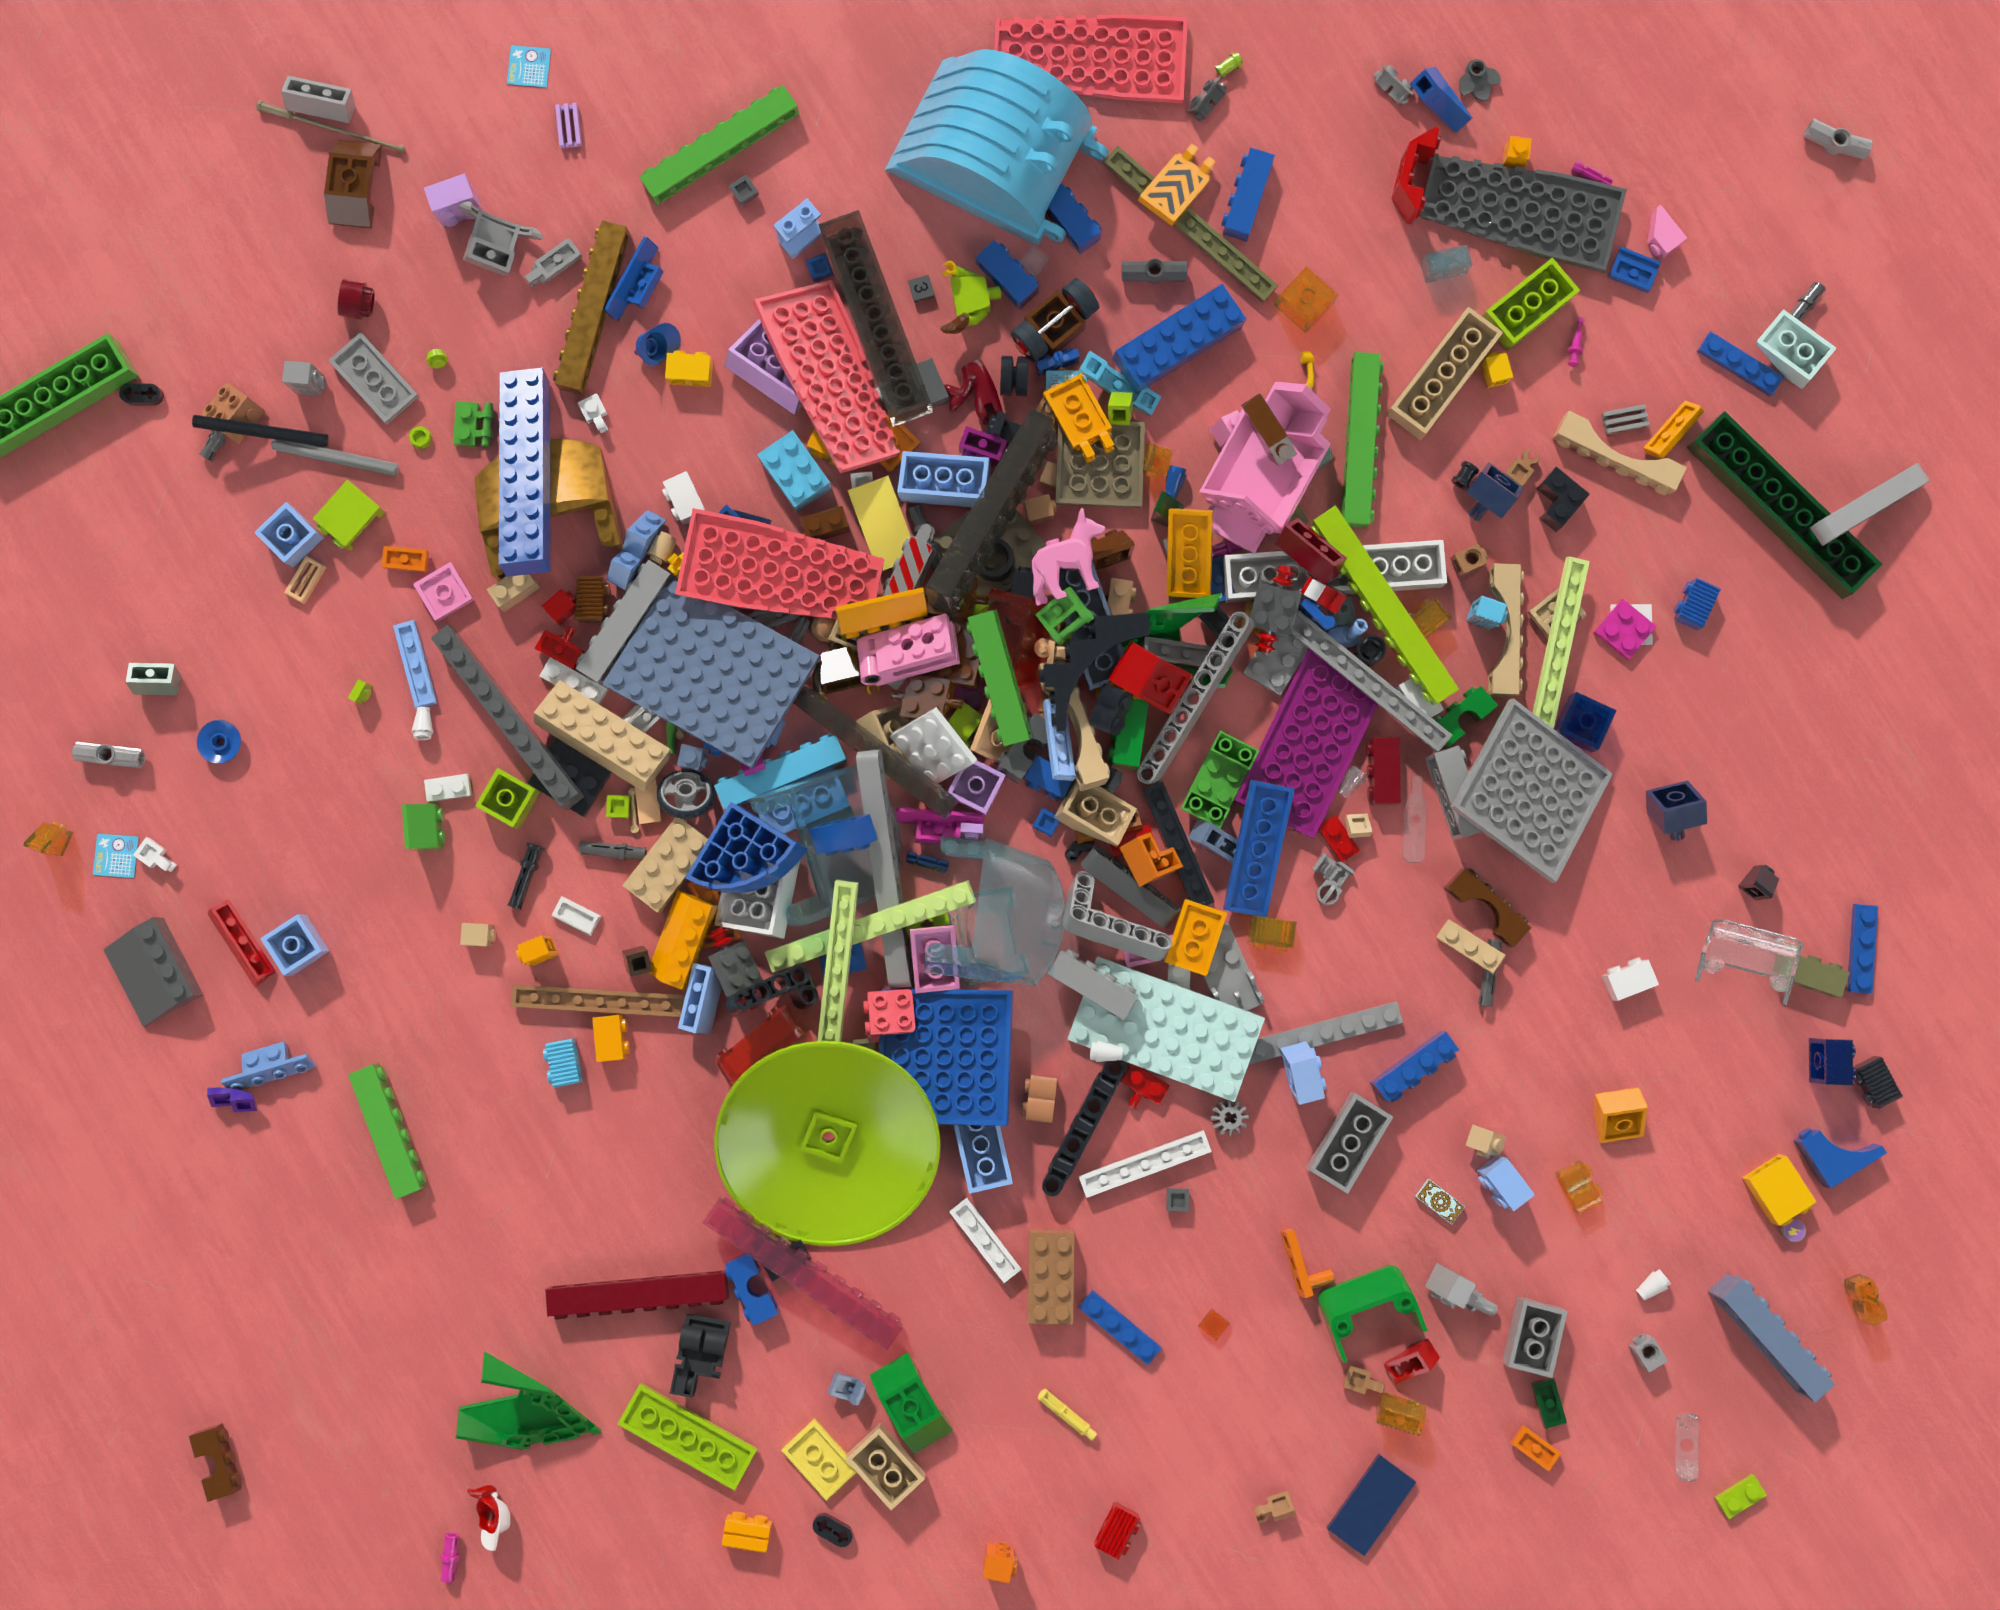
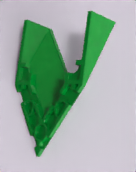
M1222 593L1150 608L1145 612L1149 613L1150 635L1147 637L1183 642L1180 628L1202 612H1214L1222 598ZM1145 636L1121 642L1124 652L1131 641L1143 647ZM1173 664L1194 676L1199 670L1196 667ZM1229 667L1228 672H1226L1217 688H1226L1233 673L1232 667ZM1210 675L1203 678L1204 686L1210 683Z
M484 1351L481 1383L517 1389L519 1392L517 1395L460 1406L458 1409L455 1439L524 1450L529 1449L531 1444L540 1442L548 1445L579 1438V1435L591 1432L592 1435L599 1434L601 1429L550 1388Z

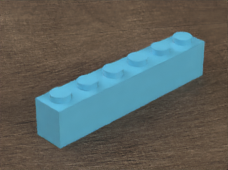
M827 734L820 737V742L813 745L811 742L799 746L800 750L792 753L789 750L779 754V759L771 761V759L764 760L766 769L749 776H745L743 770L738 771L739 775L733 778L729 775L719 779V783L714 785L723 809L726 810L730 802L741 806L775 789L833 765L835 767L847 762L837 735Z

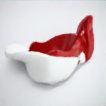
M492 1485L468 1489V1494L478 1499L476 1511L480 1519L479 1527L482 1529V1545L490 1551H495L499 1534L510 1527L511 1517L509 1508L503 1501L499 1500L497 1489Z

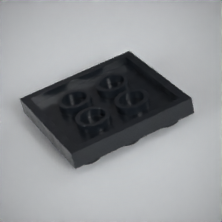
M555 738L548 750L585 796L570 809L585 817L612 772L560 739ZM533 773L528 784L553 798L535 773Z

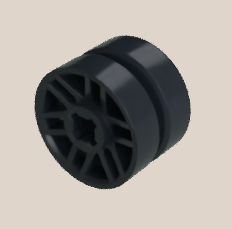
M1001 356L1000 396H1011L1012 389L1015 387L1016 396L1027 397L1028 356H1018L1016 366L1013 363V356Z

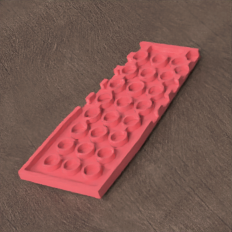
M1114 14L1097 15V18H1086V15H1078L1076 18L1056 16V19L1035 17V19L1021 20V17H1013V20H1000V18H996L994 50L1017 56L1042 68L1064 83L1077 95L1127 101L1183 103L1188 21L1186 17Z
M828 280L754 299L753 306L775 355L839 472L844 473L897 457L900 451L895 447L893 441L894 434L887 425V415L879 403L880 396L878 390L875 391L872 384L873 377L871 371L867 370L866 358L859 338L833 281Z
M693 508L675 594L744 609L837 619L835 607L877 598L884 558L828 543L824 540L814 539L800 533L790 532L762 522Z

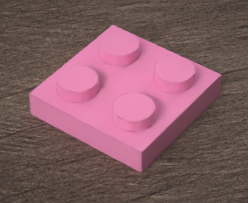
M452 562L447 563L413 584L436 622L474 601L473 596Z

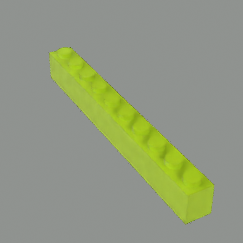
M1336 505L1310 523L1312 525L1311 529L1347 558L1340 574H1345L1349 580L1347 583L1354 594L1357 592L1361 598L1360 604L1366 612L1370 611L1374 617L1372 619L1373 624L1378 630L1382 629L1386 635L1384 637L1386 643L1390 648L1394 647L1398 653L1397 659L1403 667L1407 666L1411 672L1409 674L1410 679L1415 685L1419 684L1423 690L1421 694L1425 701L1435 705L1459 690Z

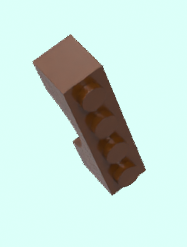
M1460 869L1444 889L1459 903L1470 899L1485 902L1492 909L1495 917V926L1492 933L1509 948L1515 947L1531 929L1527 924L1529 922L1528 919L1521 913L1516 914L1511 909L1512 905L1506 899L1497 897L1494 894L1496 890L1488 883L1483 884L1478 879L1480 876L1473 869Z

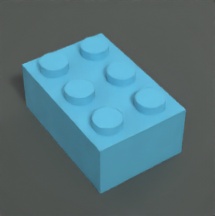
M793 430L757 454L760 462L797 513L832 489L830 481Z

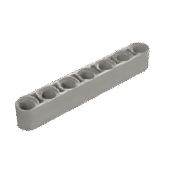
M1916 463L1810 527L1821 545L1824 546L1931 480L1921 466Z

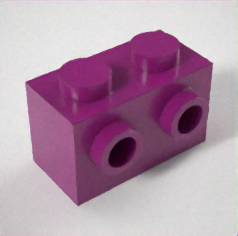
M967 426L959 444V453L962 456L989 458L991 467H1000L1007 449V440Z

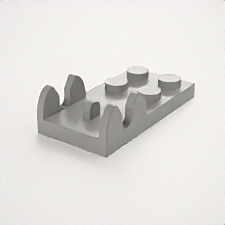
M1227 922L1223 925L1207 976L1203 975L1213 999L1248 1011L1264 1004L1265 1000L1256 986L1255 977L1249 970Z

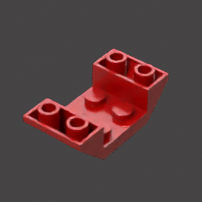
M1434 127L1411 140L1401 158L1391 199L1406 223L1410 225L1414 218L1419 217L1426 201V197H1423L1424 188L1411 185L1414 177V165L1416 166L1417 162L1427 164L1429 158L1434 157L1441 141V136H1438L1440 127Z
M1131 641L1108 680L1168 714H1172L1194 675L1174 666Z

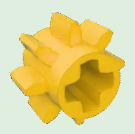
M674 553L668 559L670 565L667 569L677 578H679L683 553L679 556Z

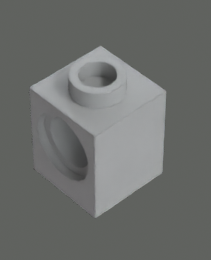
M1648 1334L1636 1336L1632 1340L1633 1343L1628 1345L1642 1369L1649 1373L1668 1361L1654 1337ZM1650 1346V1354L1643 1356L1644 1348Z

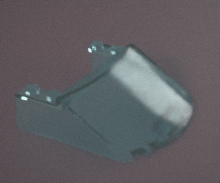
M857 764L788 784L782 788L749 799L752 809L758 814H766L790 805L801 844L808 848L805 852V857L817 895L794 903L787 908L786 919L789 926H805L831 916L836 880L859 883L856 905L876 898L869 848L858 851L857 847H855L853 851L842 853L839 850V853L826 856V853L816 854L809 831L810 828L825 822L864 815ZM889 801L898 868L900 870L902 868V861H900L902 841L898 821Z
M941 836V854L951 857L983 860L972 948L940 943L929 946L925 955V973L1036 986L1046 972L1050 970L1059 952L1064 934V894L1059 877L1051 862L986 838V841Z

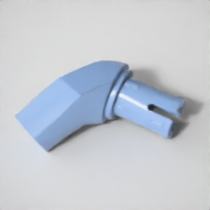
M1357 619L1352 626L1331 629L1328 635L1344 648L1352 647L1361 640V634L1368 629V624L1363 619Z

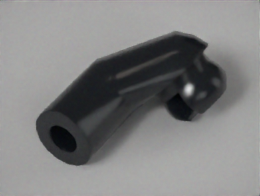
M1077 841L1072 842L1065 851L1066 860L1073 863L1082 852H1090L1094 846V841L1080 844Z

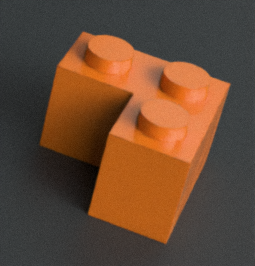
M1151 832L1139 836L1120 847L1124 859L1127 861L1139 887L1166 877L1183 867L1174 847L1160 852Z

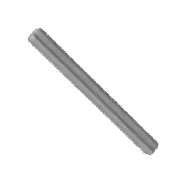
M274 439L271 443L272 449L280 452L396 476L399 472L398 464L308 444Z

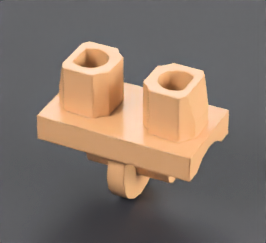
M1052 637L1050 640L1041 638L1035 643L1034 650L1038 656L1048 657V664H1054L1056 659L1067 660L1065 659L1064 645H1068L1069 640L1061 646Z

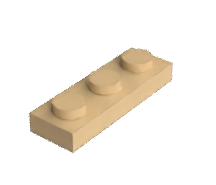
M1449 919L1436 936L1438 940L1491 974L1495 973L1506 957L1505 954Z

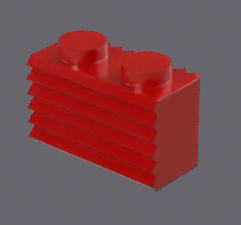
M1114 1502L1094 1541L1095 1548L1111 1555L1117 1560L1120 1559L1121 1555L1125 1556L1131 1545L1128 1542L1131 1535H1136L1141 1526L1139 1514Z

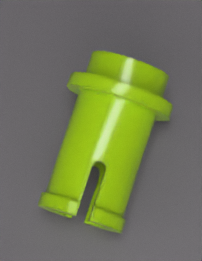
M1238 52L1231 53L1229 58L1215 66V70L1219 77L1223 78L1234 69L1241 68L1243 60Z

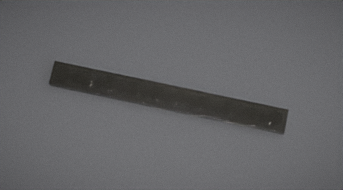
M804 684L793 702L796 706L856 752L880 749L887 776L943 819H947L959 801L957 798L809 685Z

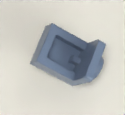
M835 1371L827 1393L830 1396L850 1401L853 1405L858 1406L865 1396L866 1385L857 1377Z

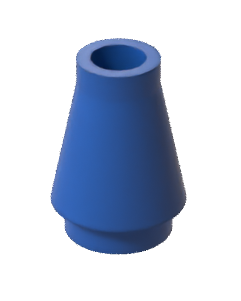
M1170 465L1169 470H1166L1165 492L1177 499L1178 493L1187 477V469Z

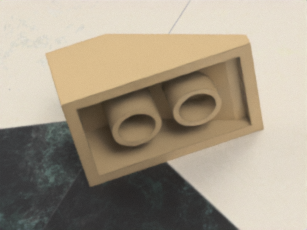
M1075 779L1054 818L1076 831L1118 846L1137 808L1100 786L1080 792Z

